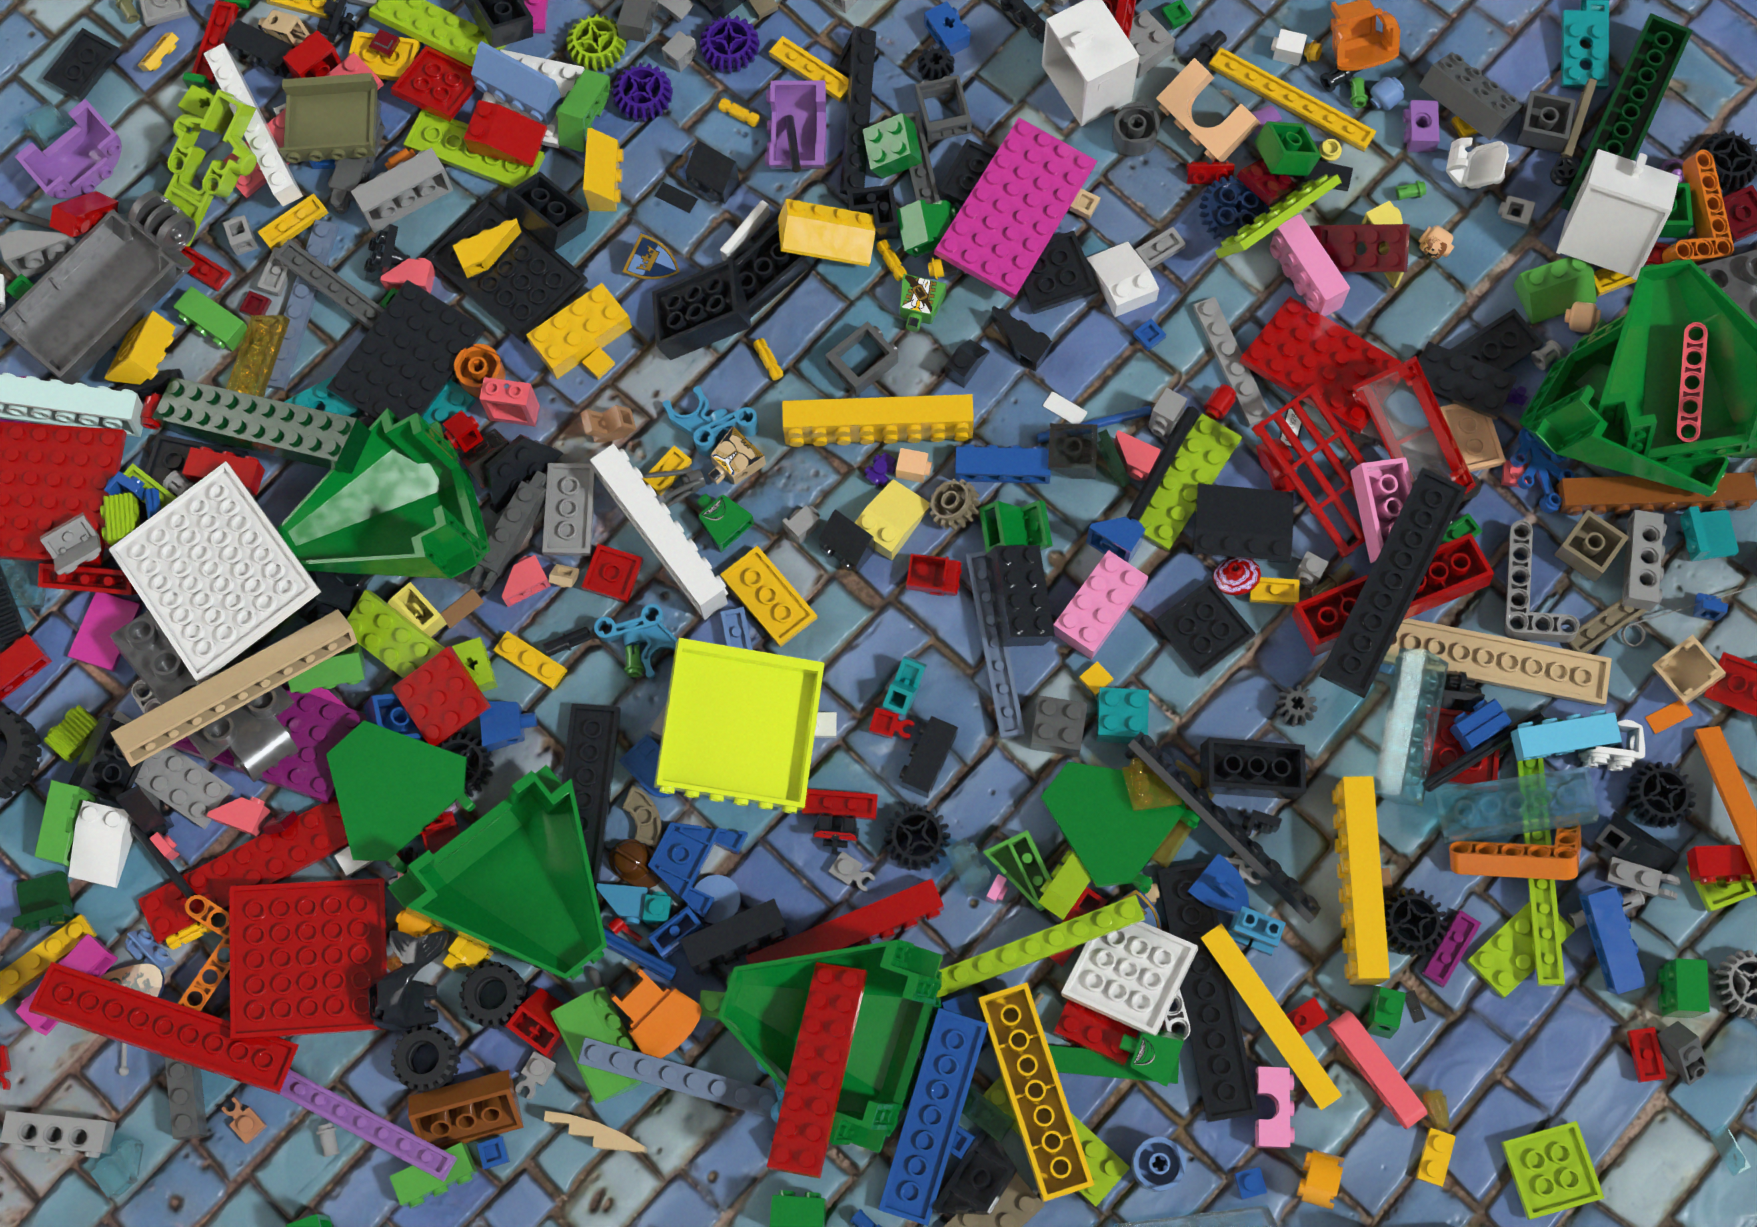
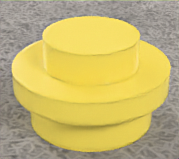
M1327 139L1320 144L1319 152L1321 158L1325 161H1335L1340 157L1342 148L1335 139Z

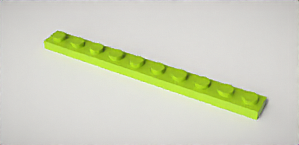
M1543 758L1517 761L1516 759L1524 844L1551 845ZM1527 878L1537 986H1564L1565 978L1555 880Z
M1136 895L938 970L942 972V985L936 997L948 996L1144 921L1146 919Z

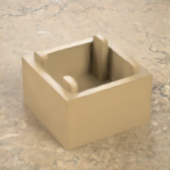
M1693 634L1652 664V669L1684 706L1724 678L1726 674Z

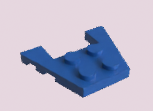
M670 822L648 864V868L701 919L705 920L715 901L714 897L693 888V885L714 845H718L738 855L748 837V833L745 831H726V829L722 828L710 829L702 828V826Z

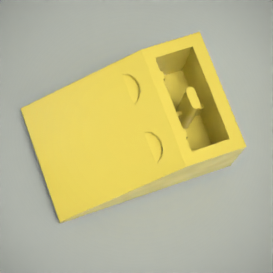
M411 582L397 592L387 603L430 637L447 624L441 614Z

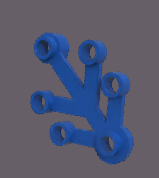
M1523 427L1518 436L1521 445L1517 452L1511 456L1510 461L1514 467H1522L1527 463L1526 454L1529 449L1532 459L1524 474L1518 478V486L1525 490L1530 488L1535 482L1533 477L1537 471L1544 496L1539 500L1540 508L1545 513H1554L1561 507L1562 499L1557 493H1554L1548 472L1556 477L1559 482L1562 478H1565L1564 475L1567 478H1575L1574 473L1570 469L1561 470L1543 457L1540 450L1551 456L1552 461L1557 464L1567 459L1565 456L1560 458L1557 454L1540 444Z

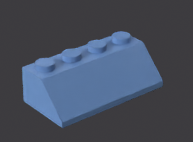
M482 41L479 43L471 72L475 87L481 92L486 93L487 91L502 103L505 101L511 104L518 112L524 111L528 113L535 121H542L549 125L556 116L557 107L563 103L556 81Z

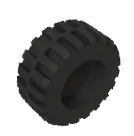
M1 706L0 733H4L6 736L7 750L0 762V797L7 799L12 797L13 791L19 793L25 788L23 784L26 781L31 782L34 778L31 774L34 769L38 770L40 763L37 761V757L42 756V749L37 746L41 741L39 735L35 733L36 729L33 725L13 710Z

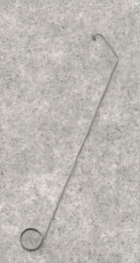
M1757 585L1752 586V587H1749V588H1746V589H1743V590H1739V591H1736V592H1733V593H1729V594H1726V595H1723V596H1719V597H1716V598L1719 599V598H1722V597H1725V596H1729V595H1732V594H1735V593H1738V592H1741V591H1745V590H1748V589H1751V588H1755V587H1757ZM1697 604L1628 624L1621 631V639L1627 646H1639L1644 642L1646 635L1644 629L1638 623L1690 608ZM1629 626L1630 628L1635 626L1641 632V640L1636 645L1630 644L1625 638V631Z

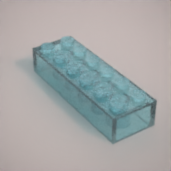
M1399 648V654L1395 659L1396 670L1394 680H1392L1390 687V702L1386 708V724L1382 730L1381 751L1377 756L1378 767L1374 777L1375 794L1395 804L1423 807L1426 791L1422 781L1429 774L1449 664L1425 649Z
M1589 766L1435 789L1434 798L1444 845L1452 844L1456 841H1474L1597 823L1599 817Z

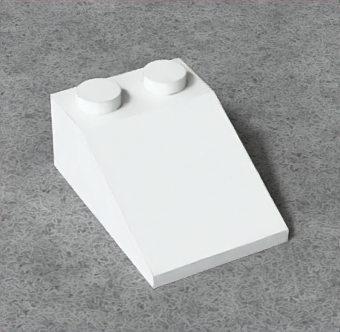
M1129 242L1086 258L1114 317L1157 301L1159 287L1151 271Z
M83 800L75 824L68 877L117 888L134 838L130 827L135 822L124 809Z

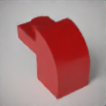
M1279 438L1273 439L1288 462L1293 464L1295 461L1287 445ZM1265 444L1256 445L1260 465L1269 474L1272 490H1295L1296 488L1286 475L1284 476L1283 470Z

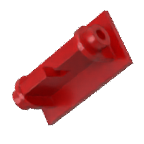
M1191 161V163H1187V184H1212L1215 180L1219 182L1221 177L1228 180L1230 175H1234L1235 164L1228 161L1212 162V164Z

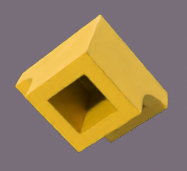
M459 935L449 947L448 951L450 953L442 963L454 972L461 967H470L474 970V967L477 965L480 967L484 966L483 963L487 962L494 952L484 945Z

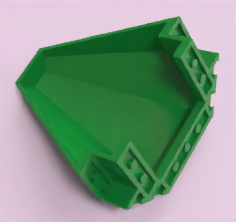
M1691 259L1674 260L1670 263L1650 264L1646 267H1641L1598 408V414L1608 423L1602 437L1665 466L1744 454L1752 449V444L1757 442V324ZM1698 322L1705 325L1708 333L1701 431L1697 441L1683 443L1677 436V420L1684 332L1689 324ZM1696 328L1691 330L1688 336L1691 340L1697 341L1703 337L1704 333ZM1691 353L1687 357V362L1690 365H1697L1701 362L1702 357L1698 353ZM1690 377L1685 381L1686 388L1691 390L1696 389L1700 384V381L1695 377ZM1689 401L1683 406V410L1687 414H1693L1698 409V405L1693 401ZM1690 425L1683 427L1681 435L1684 438H1692L1696 434V429Z
M1627 314L1609 324L1604 319H1601L1591 334H1585L1571 347L1573 350L1567 357L1559 358L1552 365L1519 423L1540 444L1557 455L1710 497L1717 491V485L1725 475V469L1729 463L1727 456L1665 466L1602 437L1608 423L1598 414V408Z
M387 408L368 428L371 434L353 473L349 474L331 469L278 526L279 534L306 571L452 579L477 566L478 562L486 556V553L491 549L471 477L466 469L463 470L458 463V454L450 440L446 441L444 439L442 426L438 420L429 424L418 413H415L401 421Z
M547 764L536 773L532 770L511 786L506 799L435 854H432L430 850L426 851L408 865L407 872L388 886V889L404 907L406 913L564 980L569 977L572 981L585 971L582 966L589 961L594 964L605 955L602 950L607 947L572 779L562 784Z
M898 939L734 967L727 978L726 984L728 987L725 996L719 1002L718 1018L784 1091L816 962L867 971L866 984L829 1141L832 1145H850L852 1143L880 1153L885 1137H890L898 1124L900 1110L905 1112L910 1104L939 1007H941V998L936 996L942 985V972L938 971L942 962V955L915 946L914 943Z

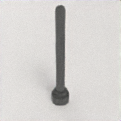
M0 201V219L9 217L60 232L49 227L50 220L11 209L5 202ZM88 232L75 237L82 239Z

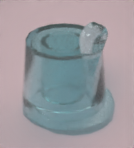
M50 102L21 116L31 133L45 149L49 147L47 143L61 131L72 128L77 124L73 118L65 122Z

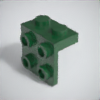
M59 871L17 884L16 889L21 916L13 917L15 928L25 933L39 931L42 927L61 925L65 921L75 918L68 878L65 872Z

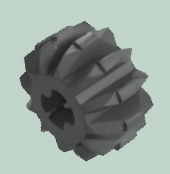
M1297 685L1295 691L1291 686H1288L1286 693L1281 691L1278 695L1280 700L1275 702V706L1280 708L1276 712L1277 716L1284 715L1283 723H1286L1288 719L1291 720L1292 727L1296 726L1297 721L1301 726H1305L1306 720L1312 721L1314 718L1313 713L1318 709L1317 706L1313 705L1316 697H1308L1310 689L1305 690L1304 693L1301 692L1302 688L1300 685ZM1295 703L1300 705L1297 710L1292 707Z

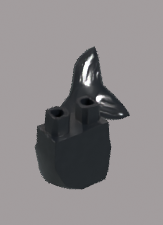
M307 571L321 592L296 612L310 624L337 609L347 620L375 575L364 574L357 585L349 586L339 581L333 572Z
M390 931L389 941L391 947L402 961V966L374 980L368 988L369 1014L375 1026L385 1030L408 1032L412 1031L411 1028L415 1026L421 1028L422 1025L430 1026L438 1023L437 1009L425 1010L424 1001H435L437 999V986L424 985V982L412 979L420 969L443 952L448 941V932L438 931L417 938L404 932Z

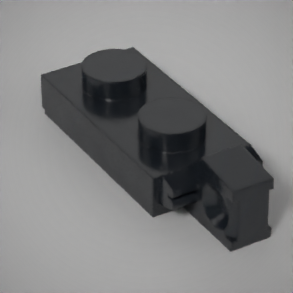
M180 368L172 369L162 375H155L152 380L147 379L140 385L125 383L123 386L116 388V391H121L122 389L132 390L143 401L146 396H151L152 393L163 395L172 377L184 379V375Z

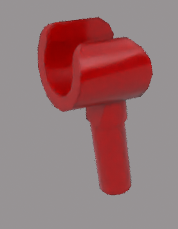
M615 918L608 924L616 935L623 930L638 942L643 938L631 930L620 918Z

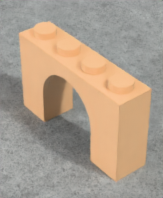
M1194 58L1157 96L1156 99L1161 103L1158 107L1167 116L1171 113L1176 118L1174 123L1182 131L1187 129L1191 133L1189 138L1197 146L1202 143L1207 148L1204 153L1213 162L1216 159L1224 162L1261 123L1245 106L1240 104L1221 124L1215 127L1205 128L1196 125L1192 118L1193 102L1214 77Z

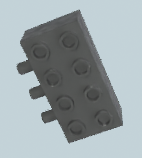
M1453 52L1434 63L1419 85L1425 92L1488 140L1493 139L1505 130L1523 106L1516 97L1504 92L1496 82L1488 80L1479 69L1471 67L1460 55Z

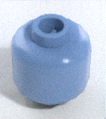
M1383 77L1371 88L1372 98L1370 102L1378 110L1382 108L1389 111L1403 99L1404 86L1395 77Z

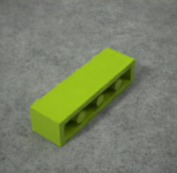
M1070 849L1061 860L1064 865L1058 864L1050 875L1054 880L1052 881L1048 878L1040 889L1044 894L1038 901V903L1062 920H1064L1091 881L1089 874L1077 855Z

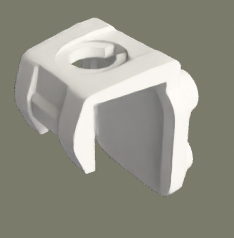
M1471 137L1459 138L1451 143L1446 172L1458 187L1467 186L1470 189H1479L1482 186L1499 184L1504 180L1509 153L1508 146L1502 141L1477 146L1471 152L1465 150L1466 147L1472 145L1473 138Z
M1632 720L1618 721L1619 731L1627 733L1626 750L1595 746V749L1586 750L1578 754V758L1583 762V767L1598 768V765H1607V770L1623 771V768H1631L1634 761L1645 757L1642 725Z

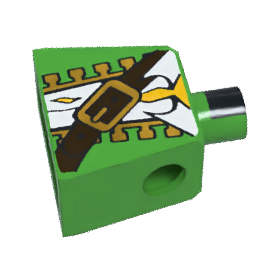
M907 274L903 275L900 317L908 319L906 324L907 330L918 332L921 323H933L946 296V283Z

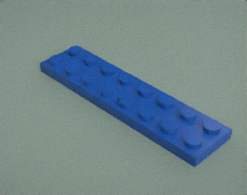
M939 1007L878 1210L926 1226L929 1225L933 1211L932 1207L937 1198L988 1023Z

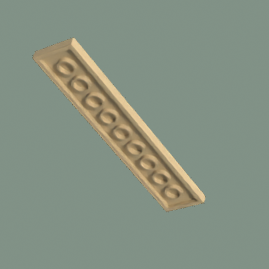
M1408 618L1402 621L1382 663L1458 678L1459 672L1462 671L1466 672L1467 679L1475 680V682L1604 707L1607 701L1612 658Z

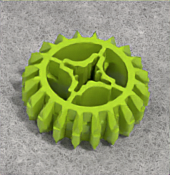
M597 13L594 18H591L590 15H587L586 20L579 18V24L573 23V30H568V37L566 38L567 51L570 54L571 60L576 62L578 66H584L587 70L593 68L595 72H597L598 68H602L605 71L606 66L609 65L613 68L614 61L620 62V56H624V48L627 46L626 40L619 38L616 20L614 18L608 19L606 14L602 18ZM594 39L597 40L599 47L596 46Z

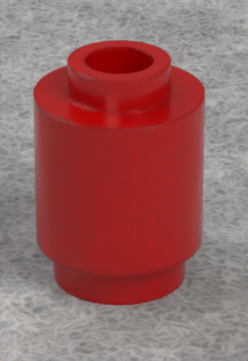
M1226 384L1216 387L1204 405L1206 415L1213 420L1224 419L1236 401V391Z
M152 393L151 396L145 397L140 416V424L143 427L159 430L161 424L154 420L152 416L162 395Z

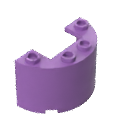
M825 80L771 81V89H766V102L771 103L772 120L767 121V132L771 134V141H767L765 166H769L770 169H792L785 117L792 115L795 122L801 169H825L827 135Z
M86 99L68 112L77 124L43 152L31 142L14 156L45 193L51 197L63 199L91 193L103 180L112 176L113 169L120 158L122 145L119 136Z

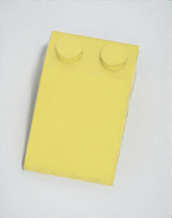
M1388 201L1366 212L1361 225L1403 224L1400 210L1394 207L1391 201ZM1383 242L1380 245L1379 252L1382 255L1388 253L1389 244ZM1383 272L1392 287H1398L1404 272Z
M893 479L864 509L855 524L874 537V550L892 561L929 511L928 504L930 502Z

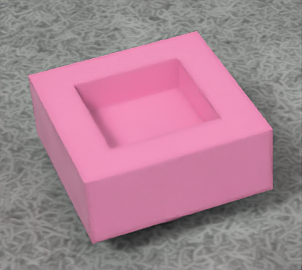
M999 874L997 875L986 896V901L995 905L997 899L1003 900L1009 888L1005 886L1007 878Z

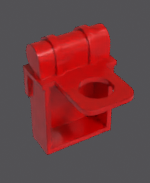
M911 553L906 589L929 592L930 595L944 596V593L950 596H957L958 589L960 588L959 579L960 574H962V563L956 560H949L948 556L942 558Z
M444 811L420 833L426 851L430 850L432 854H435L460 834L453 811Z

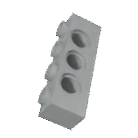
M1634 510L1628 518L1627 536L1629 538L1626 541L1622 607L1628 606L1634 607V609L1651 611L1661 602L1663 592L1662 589H1659L1664 575L1661 560L1665 554V545H1662V539L1667 529V525L1664 523V514ZM1643 536L1648 537L1651 542L1646 541ZM1641 558L1647 559L1649 564L1645 563ZM1640 580H1644L1648 586L1643 585Z
M6 1111L0 1142L9 1144L8 1149L24 1151L25 1146H34V1152L50 1153V1148L59 1149V1154L75 1156V1151L85 1152L84 1157L100 1158L101 1153L110 1154L116 1123L103 1120ZM35 1126L36 1135L30 1139L29 1131ZM60 1129L62 1132L61 1138L55 1142L54 1133ZM85 1131L87 1139L83 1144H80L79 1136Z

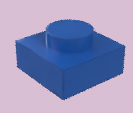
M1152 318L1133 332V336L1147 351H1150L1166 338L1165 332Z
M958 1124L950 1152L963 1159L976 1136Z
M503 1136L477 1144L483 1170L510 1162Z
M1260 1167L1234 1174L1241 1200L1267 1193Z

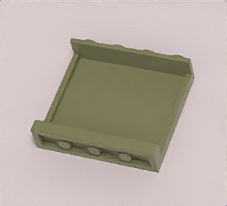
M372 73L282 79V88L286 93L284 147L279 148V152L285 162H319L327 159H363L375 156L378 85Z

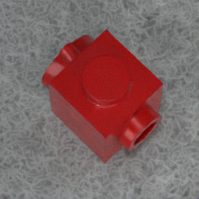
M462 410L443 423L446 429L443 435L447 440H450L455 450L460 447L466 453L484 440L477 429L480 427L478 422L472 415L468 417Z

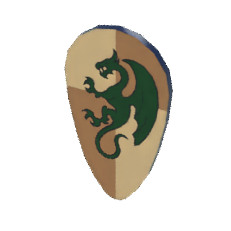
M152 964L132 965L101 976L102 979L160 998L165 983L163 972L156 965Z

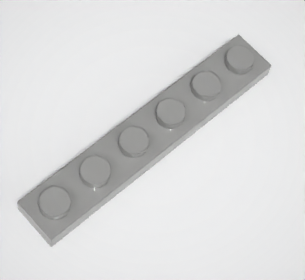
M1215 297L1194 304L1193 310L1226 381L1237 393L1235 399L1248 427H1253L1271 416L1249 368L1239 363L1242 353Z

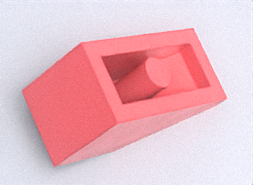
M408 258L382 275L380 281L385 290L390 291L392 288H395L399 291L405 281L409 280L431 294L436 271L432 262L425 258Z
M1118 430L1115 435L1114 444L1125 472L1135 480L1146 481L1159 458L1161 449Z
M536 555L525 556L517 564L513 565L502 594L507 607L551 586Z
M251 796L250 800L241 797L209 811L207 817L217 823L258 837L269 816L270 810L264 806L265 802Z

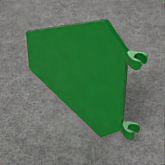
M365 720L326 754L354 861H389L392 867L402 874L407 870L408 866L397 854L456 800L469 812L476 807L475 803L465 794L466 757Z
M1068 762L1040 798L1097 888L1133 883L1144 894L1150 891L1153 881L1150 877L1139 873L1180 819L1189 828L1195 829L1199 825L1201 818L1196 812L1187 810L1184 800L1159 776Z

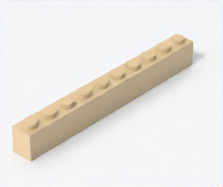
M337 609L111 732V735L121 753L132 767L358 643L352 626Z

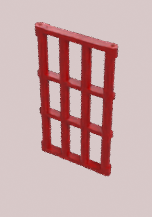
M1313 384L1303 391L1302 394L1265 420L1254 425L1251 429L1257 437H1260L1283 470L1284 476L1286 475L1310 508V513L1315 515L1337 546L1336 550L1344 558L1364 543L1365 537L1363 529L1339 497L1343 492L1349 490L1356 499L1352 477L1333 452L1329 443L1338 438L1357 466L1367 462L1347 435V430L1339 424L1320 397V392ZM1307 395L1334 432L1326 440L1299 403ZM1290 407L1317 444L1310 452H1307L1281 415ZM1272 420H1274L1300 457L1293 464L1288 462L1264 428ZM1320 450L1345 484L1337 491L1334 490L1311 457ZM1302 463L1306 465L1328 497L1319 504L1294 470ZM1330 502H1332L1358 539L1349 547L1322 510Z

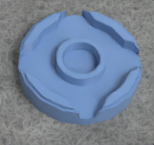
M710 875L700 880L694 887L714 897L715 900L705 920L701 919L704 923L714 925L739 912L741 894L736 884L728 877Z

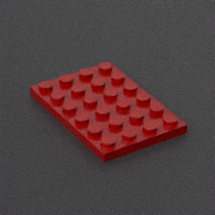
M1289 296L1241 356L1239 363L1296 397L1308 389L1310 385L1314 384L1320 392V397L1337 421L1360 435L1372 417L1367 406H1363L1361 403L1358 404L1355 401L1352 386L1401 363V361L1325 316L1320 315L1318 312H1312L1308 306ZM1398 371L1371 383L1381 406L1402 379ZM1308 395L1302 399L1304 402L1316 408V406L1311 401Z

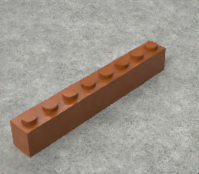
M1754 472L1725 473L1717 485V491L1710 497L1637 476L1562 478L1556 486V492L1562 499L1559 513H1567L1569 516H1577L1585 513L1587 510L1595 515H1602L1606 512L1626 514L1634 510L1647 512L1663 510L1664 513H1672L1694 506H1699V510L1711 509V511L1735 508L1737 511L1749 509L1757 501Z

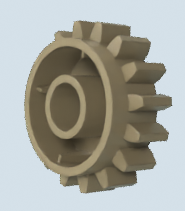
M952 479L949 482L945 481L931 495V503L928 506L932 511L929 514L945 530H948L949 527L957 530L959 524L964 528L966 527L965 521L972 522L973 518L971 515L978 514L979 512L975 506L981 505V502L977 499L980 495L970 482L967 483L964 479H961L959 482L956 479Z

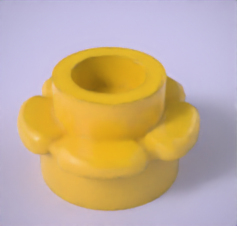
M1313 40V42L1307 43L1305 46L1304 56L1308 62H1317L1322 53V44Z
M933 257L932 262L928 263L930 277L935 276V280H938V278L944 277L941 258L934 259Z

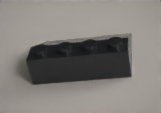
M732 258L652 292L656 347L670 361L751 328L748 303L735 261Z
M1198 483L1191 555L1251 559L1254 561L1286 564L1291 562L1294 492Z

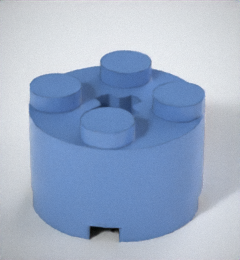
M1165 1137L1147 1139L1135 1149L1131 1158V1171L1135 1180L1142 1188L1153 1192H1163L1176 1186L1181 1181L1186 1169V1158L1182 1149L1175 1142ZM1155 1158H1158V1161L1164 1162L1161 1172H1159L1158 1168H1153L1152 1166Z

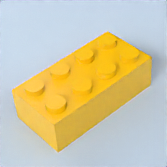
M600 283L530 331L526 336L536 354L554 377L559 379L582 363L596 348L600 347L602 349L631 329L632 325L628 314L604 284Z

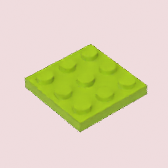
M1577 1121L1501 1142L1527 1220L1604 1199Z

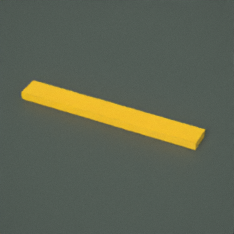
M1221 47L1209 62L1208 68L1363 152H1365L1377 132Z
M1222 923L1203 935L1200 939L1318 1108L1323 1110L1342 1096Z

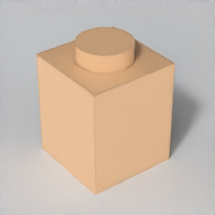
M900 448L896 466V478L924 483L925 475L930 476L932 462H928V453Z

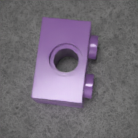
M1411 100L1408 108L1403 111V123L1407 125V129L1404 130L1403 140L1404 143H1407V152H1435L1440 141L1438 101Z

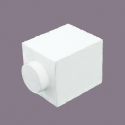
M1281 29L1279 37L1273 38L1271 50L1275 52L1272 60L1299 66L1307 35Z

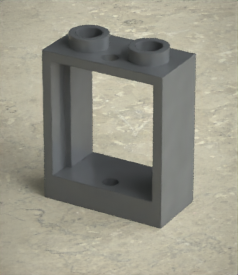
M959 75L945 76L934 81L925 80L915 84V97L927 142L971 133L972 121ZM955 93L961 116L930 122L924 99Z
M867 321L825 355L826 365L857 396L898 363L899 351L892 342L888 343L883 338V333L877 326L873 327ZM868 335L887 356L862 376L858 377L840 357Z

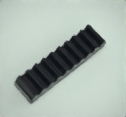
M0 565V643L8 645L28 633Z

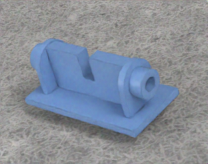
M141 929L127 933L129 938L125 941L126 949L137 960H141L146 956L147 958L142 964L156 965L163 972V975L166 972L164 970L165 967L176 964L168 951L161 948L149 932Z

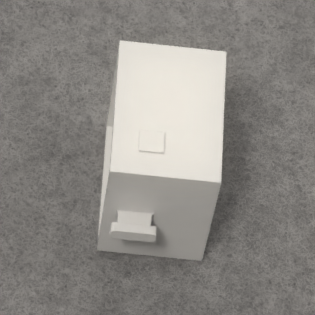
M1084 0L1046 19L1042 67L1081 126L1132 101L1139 54L1103 0Z
M1598 149L1566 217L1556 253H1562L1637 280L1641 267L1647 261L1672 211L1680 176L1645 165L1647 155L1639 153L1637 160L1633 161Z

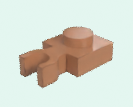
M233 1097L231 1100L236 1104L235 1109L231 1112L225 1106L221 1109L226 1115L232 1116L235 1119L229 1126L245 1144H249L267 1127V1124L252 1107L243 1110L242 1103L238 1098Z

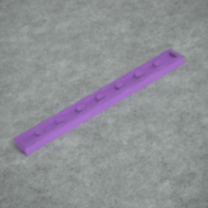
M289 1070L279 1095L443 1182L445 1181L457 1160L455 1156L304 1076Z

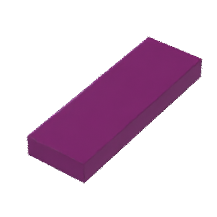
M1458 910L1445 931L1446 935L1441 938L1442 943L1435 948L1421 975L1440 987H1445L1482 923L1463 911Z

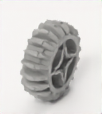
M1740 950L1735 952V956L1732 954L1726 957L1727 962H1720L1719 966L1722 970H1717L1715 975L1721 979L1714 981L1713 984L1721 988V990L1716 991V995H1723L1725 998L1720 1004H1730L1728 1012L1732 1013L1737 1010L1738 1017L1742 1018L1747 1015V1018L1752 1020L1757 1016V1005L1747 1003L1744 1000L1750 996L1757 999V953L1754 955L1752 950H1747L1745 953ZM1749 965L1756 968V970L1749 974L1745 970L1740 971L1738 966ZM1733 982L1737 986V991L1734 989Z

